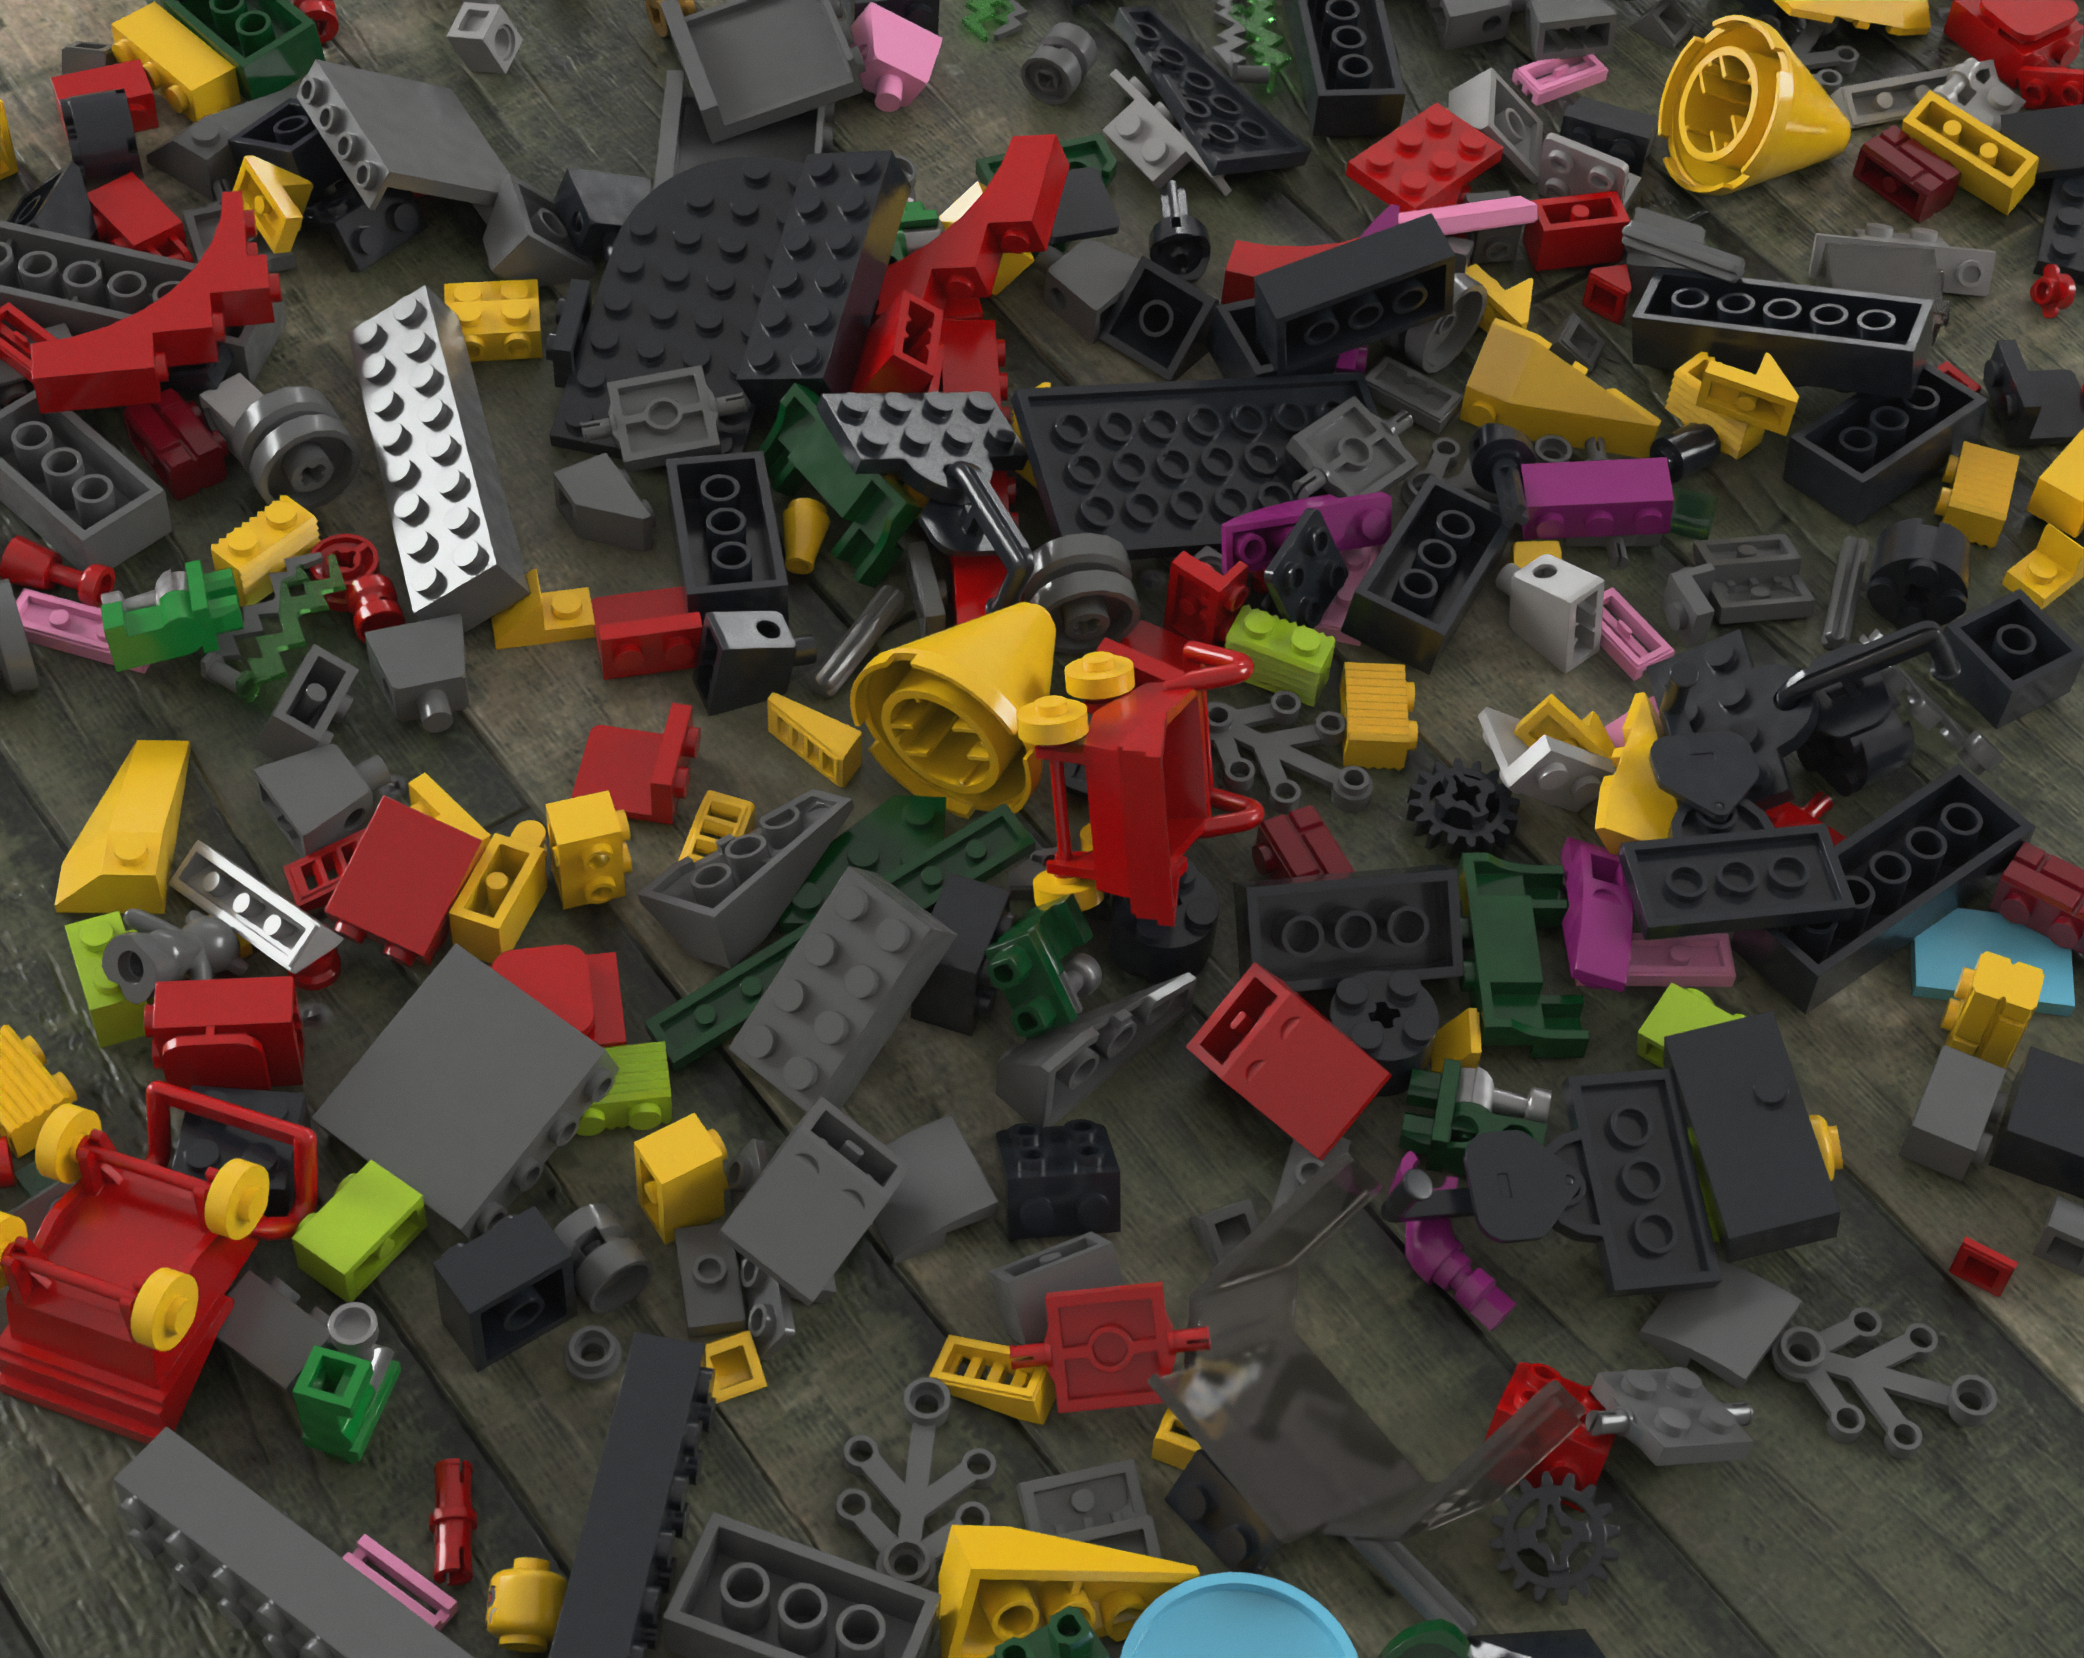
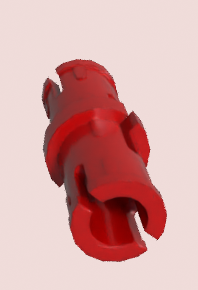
M448 1458L435 1464L434 1513L429 1515V1530L435 1535L433 1578L435 1582L442 1584L445 1582V1573H447L446 1586L463 1585L470 1582L473 1578L472 1533L473 1530L476 1531L478 1528L477 1512L472 1509L471 1499L473 1465L465 1460L462 1462V1471L459 1472V1458Z

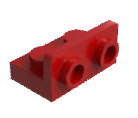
M2023 66L2017 71L2022 99L2026 101L2024 104L2026 109L2042 110L2084 104V69H2068L2065 66L2052 68Z
M1185 551L1181 552L1171 562L1163 628L1191 641L1194 640L1222 647L1226 643L1225 639L1232 624L1248 597L1249 587L1246 585L1249 566L1239 561L1223 576L1209 564L1199 561Z

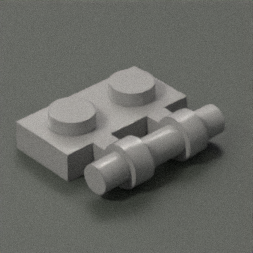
M1968 58L1963 64H1957L1948 73L1947 82L1944 85L1937 86L1933 92L2000 133L2001 115L2018 113L2026 101L1993 76L1983 85L1976 79V74L1981 68L1980 63L1974 58ZM1958 94L1969 101L1966 106L1957 101Z

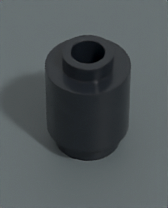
M1690 423L1656 439L1650 447V458L1667 457L1671 483H1675L1709 467L1720 453V439L1711 426L1704 423Z

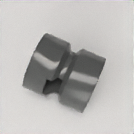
M1058 23L1052 26L1021 68V78L1025 88L1036 99L1049 105H1059L1066 102L1097 60L1098 50L1095 41L1088 32L1078 25Z
M594 1203L584 1206L567 1216L554 1229L556 1235L572 1255L575 1289L595 1313H608L619 1309L640 1294L649 1283L653 1274L652 1263L636 1242L631 1238H627L626 1229L605 1204Z

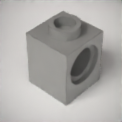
M471 2L463 3L446 36L470 71L498 74L507 73L523 41L501 5Z
M240 372L221 382L217 389H208L199 394L206 424L205 427L209 432L219 431L227 444L228 450L234 456L231 438L236 422L251 404L264 396Z

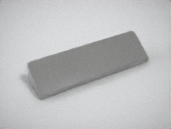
M1993 59L1979 62L1981 68L1976 74V79L1984 85L1991 76L1998 80ZM1954 67L1844 86L1837 89L1829 97L1846 116L1851 130L1901 121L1905 119L1929 90L1933 91L1937 86L1944 85L1947 82V75ZM1958 94L1957 101L1966 106L1969 101Z
M199 840L194 844L168 883V885L210 915L225 921L234 932L294 974L337 947L344 939L232 860Z

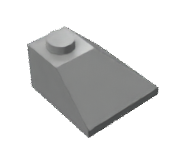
M1491 67L1449 91L1448 110L1504 147L1501 161L1498 163L1530 183H1537L1542 155L1543 122Z

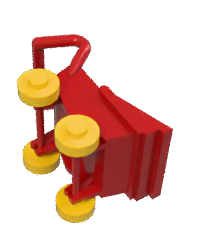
M1194 640L1188 641L1183 647V675L1165 682L1145 683L1132 690L1135 687L1134 665L1130 659L1113 655L1110 652H1092L1072 661L1064 669L1067 693L1073 697L1087 700H1084L1082 703L1058 695L1044 696L1038 698L1033 703L1021 707L1017 711L1016 719L1019 739L1026 743L1037 745L1035 746L1036 758L1049 760L1058 852L1054 853L1055 860L1046 861L1047 870L1039 873L1033 879L1036 906L1073 893L1083 912L1100 904L1104 899V892L1130 898L1131 914H1136V918L1157 920L1158 925L1175 927L1180 877L1188 869L1187 857L1182 855L1196 839H1208L1249 831L1261 824L1265 816L1264 808L1260 802L1253 798L1215 788L1213 781L1207 690L1236 685L1249 679L1254 672V662L1248 655ZM1205 665L1212 666L1211 668L1205 669ZM1088 713L1093 714L1090 724H1088ZM1063 762L1081 764L1086 769L1090 823L1080 831L1081 851L1071 850ZM1211 808L1227 812L1228 814L1211 817Z
M160 1080L151 1082L146 1089L149 1149L145 1161L118 1152L107 1134L102 1131L100 1118L96 1112L70 1103L63 1104L50 1114L40 1131L35 1149V1163L37 1170L44 1177L65 1184L78 1182L50 1209L33 1242L28 1239L27 1227L21 1218L0 1211V1290L7 1284L10 1288L5 1297L9 1324L0 1336V1392L147 1445L166 1426L175 1431L216 1336L234 1307V1298L226 1296L225 1293L260 1239L265 1241L292 1239L300 1222L307 1215L315 1212L318 1201L317 1136L312 1129ZM170 1106L292 1145L294 1147L295 1197L288 1215L281 1217H266L264 1215L268 1203L270 1182L268 1172L262 1165L235 1158L227 1162L220 1170L209 1167L205 1173L208 1181L167 1168L172 1153Z

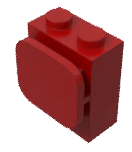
M1953 0L1943 32L1979 62L1993 59L1998 78L2012 89L2020 86L2017 71L2023 66L2052 68L2067 66L2072 63L2080 51L2079 43L2084 32V26L2075 20L2078 14V6L2073 0Z
M903 289L870 327L850 392H938L945 345L940 342L944 311Z
M383 795L324 910L329 920L335 924L333 931L359 945H362L365 938L385 946L382 954L406 967L411 968L414 961L429 967L435 953L443 947L451 932L449 911L485 851L483 841Z
M566 944L506 951L499 955L492 965H487L601 1047L627 1045L616 952L586 955L581 949Z
M293 976L156 982L154 1004L145 1005L144 1030L146 1038H153V1067L155 1070L163 1069L166 1083L188 1090L191 1089V1085L267 1091L271 1090V1086L304 1085L305 1035Z

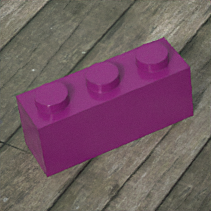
M1667 457L1521 464V483L1529 516L1528 522L1522 526L1524 540L1670 533L1674 497Z

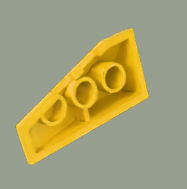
M1773 0L1789 16L1832 23L1835 16L1852 22L1855 28L1865 30L1868 29L1871 23L1886 25L1885 30L1888 34L1898 36L1928 34L1931 28L1928 0Z
M1494 319L1467 382L1459 417L1460 420L1477 427L1487 423L1507 425L1520 430L1531 441H1537L1540 437L1546 435H1556L1566 439L1571 447L1585 449L1584 443L1589 438L1595 437V442H1597V438L1601 437L1605 441V450L1608 453L1650 458V447L1657 438L1661 419L1618 389H1604L1585 375L1588 368L1576 360L1572 365L1568 364L1549 350L1552 343L1539 334L1501 319Z
M1645 692L1635 693L1622 727L1625 747L1615 748L1611 757L1614 767L1617 766L1615 774L1604 776L1600 786L1594 829L1608 852L1617 856L1623 842L1668 838L1672 819L1678 807L1684 803L1661 790L1656 783L1649 762V753L1653 743L1659 738L1664 737L1665 733L1660 717Z
M136 741L62 863L54 905L56 912L111 913L119 910L120 913H125L129 909H141L149 914H165L169 890L168 883L171 878L191 751L190 741Z
M951 1525L938 1575L939 1594H941V1658H987L994 1654V1648L1012 1637L1024 1638L1049 1624L1050 1616L1068 1606L1075 1609L1079 1608L1098 1638L1109 1635V1637L1117 1642L1125 1640L1136 1620L1150 1604L1175 1586L1199 1577L1200 1572L1196 1566L1010 1526Z

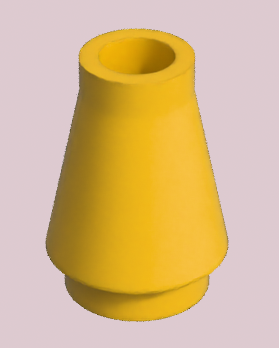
M797 498L792 500L788 508L782 513L786 555L784 566L792 573L808 574L814 569L815 559L830 525V518L827 515L825 505L810 498Z

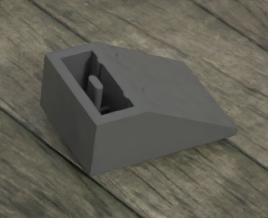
M821 1096L790 1132L720 1229L717 1236L809 1307L883 1209L911 1165Z

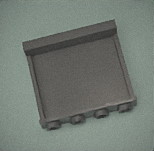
M664 0L660 2L672 41L683 70H685L686 78L711 144L863 92L859 74L866 72L865 65L858 46L849 47L854 45V40L846 18L838 21V19L843 18L838 0H732L685 17L678 0Z
M315 59L307 76L302 80L296 97L370 210H376L387 187L472 203L486 225H488L502 181L509 172L452 89Z
M667 70L653 190L683 171L716 160L759 156L805 163L807 154L832 153L833 126H826V123H834L835 102L711 144L693 93L685 91V70Z
M456 943L311 1118L343 1147L347 1146L367 1162L373 1160L421 1193L424 1198V1204L458 1229L469 1241H472L490 1231L499 1220L507 1216V1209L521 1191H527L535 1185L543 1172V1164L557 1147L564 1146L573 1138L579 1127V1119L593 1102L602 1100L609 1093L615 1082V1075L620 1068L604 1048Z

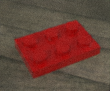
M1436 102L1348 161L1346 176L1388 205H1399L1400 213L1430 209L1500 162L1504 147Z

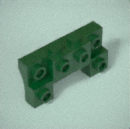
M794 383L780 401L777 419L770 433L757 450L763 451L767 473L774 479L770 486L778 493L794 497L804 482L808 480L842 518L853 521L831 553L835 558L849 562L856 572L852 577L857 583L876 588L905 551L897 542L923 508L903 488L906 482L898 473L854 474L816 410L820 400L819 396L812 389Z
M1462 853L1457 872L1463 916L1460 917L1464 976H1459V986L1461 992L1469 993L1470 1008H1477V1012H1479L1481 1045H1529L1530 1058H1584L1590 1037L1588 1030L1581 1029L1580 1015L1584 1005L1583 995H1540L1544 982L1536 927H1562V921L1569 907L1568 900L1561 899L1560 887L1564 876L1563 865H1526L1507 862L1489 853Z

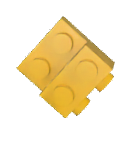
M538 279L444 284L445 304L459 317L470 362L543 358Z

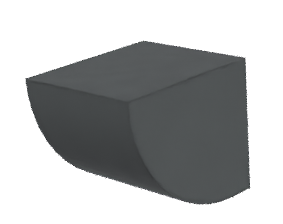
M2056 1196L2050 1206L2032 1255L2084 1277V1207Z

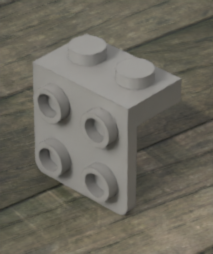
M1549 133L1543 141L1537 194L1546 198L1617 191L1627 211L1640 189L1642 177L1630 173L1628 164L1620 159L1558 134Z
M1486 707L1478 714V719L1484 730L1483 739L1493 751L1500 767V779L1509 790L1516 794L1522 793L1542 800L1550 806L1556 805L1578 813L1588 803L1599 797L1600 786L1604 776L1615 774L1616 767H1614L1612 760L1547 735H1543L1529 748L1514 734L1515 727L1521 719Z

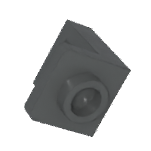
M1712 563L1696 567H1685L1677 572L1670 573L1660 606L1665 612L1669 627L1673 631H1677L1687 648L1705 643L1715 612L1708 602L1717 572Z

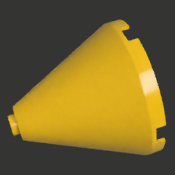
M1743 15L1725 16L1713 21L1712 25L1716 28L1704 38L1694 36L1682 50L1669 74L1662 94L1658 116V136L1667 139L1670 157L1663 158V162L1674 181L1692 192L1709 196L1730 194L1835 158L1845 150L1850 142L1851 127L1846 116L1781 35L1772 26L1763 21Z
M1020 602L875 656L853 683L850 694V708L855 726L860 727L865 721L869 731L876 740L868 750L882 768L900 785L916 796L946 797V811L958 817L969 819L975 810L990 812L1003 803H1006L1014 814L1019 812L1039 785L1043 759L1036 758L1035 746L1037 745L1029 744L1019 739L1016 713L1021 707L1035 702L1038 698L1050 696L1056 627L1050 613L1038 604Z

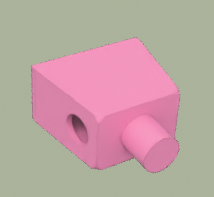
M871 2L849 27L854 40V45H851L850 48L858 46L865 65L866 72L859 74L862 88L876 94L875 105L878 109L885 112H894L900 107H907L927 85L942 44V37Z

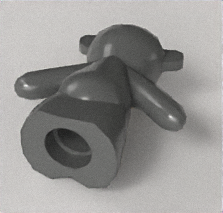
M141 909L127 910L124 913V921L137 932H127L113 938L106 946L102 959V968L108 980L119 984L125 999L134 1004H139L155 996L156 982L180 981L184 976L191 980L213 979L214 974L226 970L238 976H243L249 967L247 962L239 955L240 943L231 926L222 919L204 916L199 911L194 910L190 911L186 916V925L182 929Z

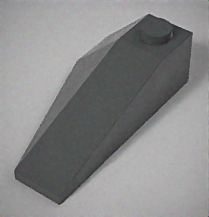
M812 789L761 816L759 821L760 828L737 838L728 834L715 841L718 850L694 863L687 856L672 864L637 894L639 901L692 957L731 969L743 961L753 949L767 938L854 809L853 801L847 797Z
M1187 972L1078 1015V1018L1072 1023L1031 1037L1021 1045L1018 1043L1011 1045L1004 1051L997 1062L995 1094L1029 1123L1036 1124L1041 1128L1053 1126L1192 1009L1197 978Z

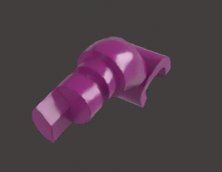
M1413 1151L1407 1152L1402 1158L1389 1187L1388 1196L1395 1186L1402 1181L1404 1173L1409 1169H1417L1419 1159ZM1446 1176L1442 1187L1433 1188V1191L1457 1189L1458 1177ZM1450 1218L1406 1222L1405 1257L1412 1269L1429 1286L1436 1283L1445 1292L1453 1289L1456 1292L1454 1299L1490 1331L1495 1330L1509 1316L1517 1303L1495 1285L1496 1280L1481 1267L1475 1271L1471 1268L1473 1261L1462 1252L1464 1245L1456 1239Z

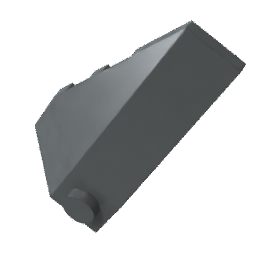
M300 84L200 119L179 131L146 155L147 162L210 200L215 201L216 196L212 190L214 182L219 180L224 192L222 179L229 180L232 187H234L239 173L228 139L287 99H297L296 96L299 92Z

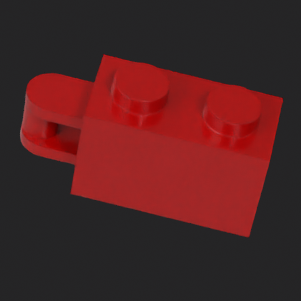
M133 172L87 193L97 228L92 236L96 241L102 240L106 244L194 263L191 253L187 248L183 222Z

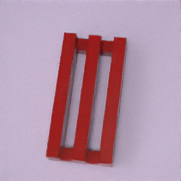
M8 302L0 307V359L33 384L31 344L25 336L18 331L11 330L2 321L6 320L35 343L59 339Z

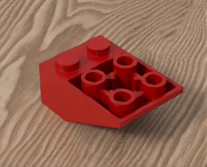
M1256 962L1252 964L1186 1046L1191 1053L1220 1079L1321 1161H1323L1392 1076L1285 982Z

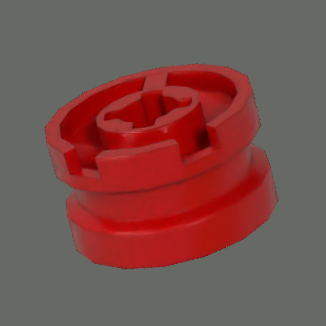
M345 533L332 535L321 540L310 552V554L320 552L324 559L322 563L309 568L314 597L322 606L340 612H350L346 603L345 592L353 581L366 575H381L378 552L371 541L360 535Z

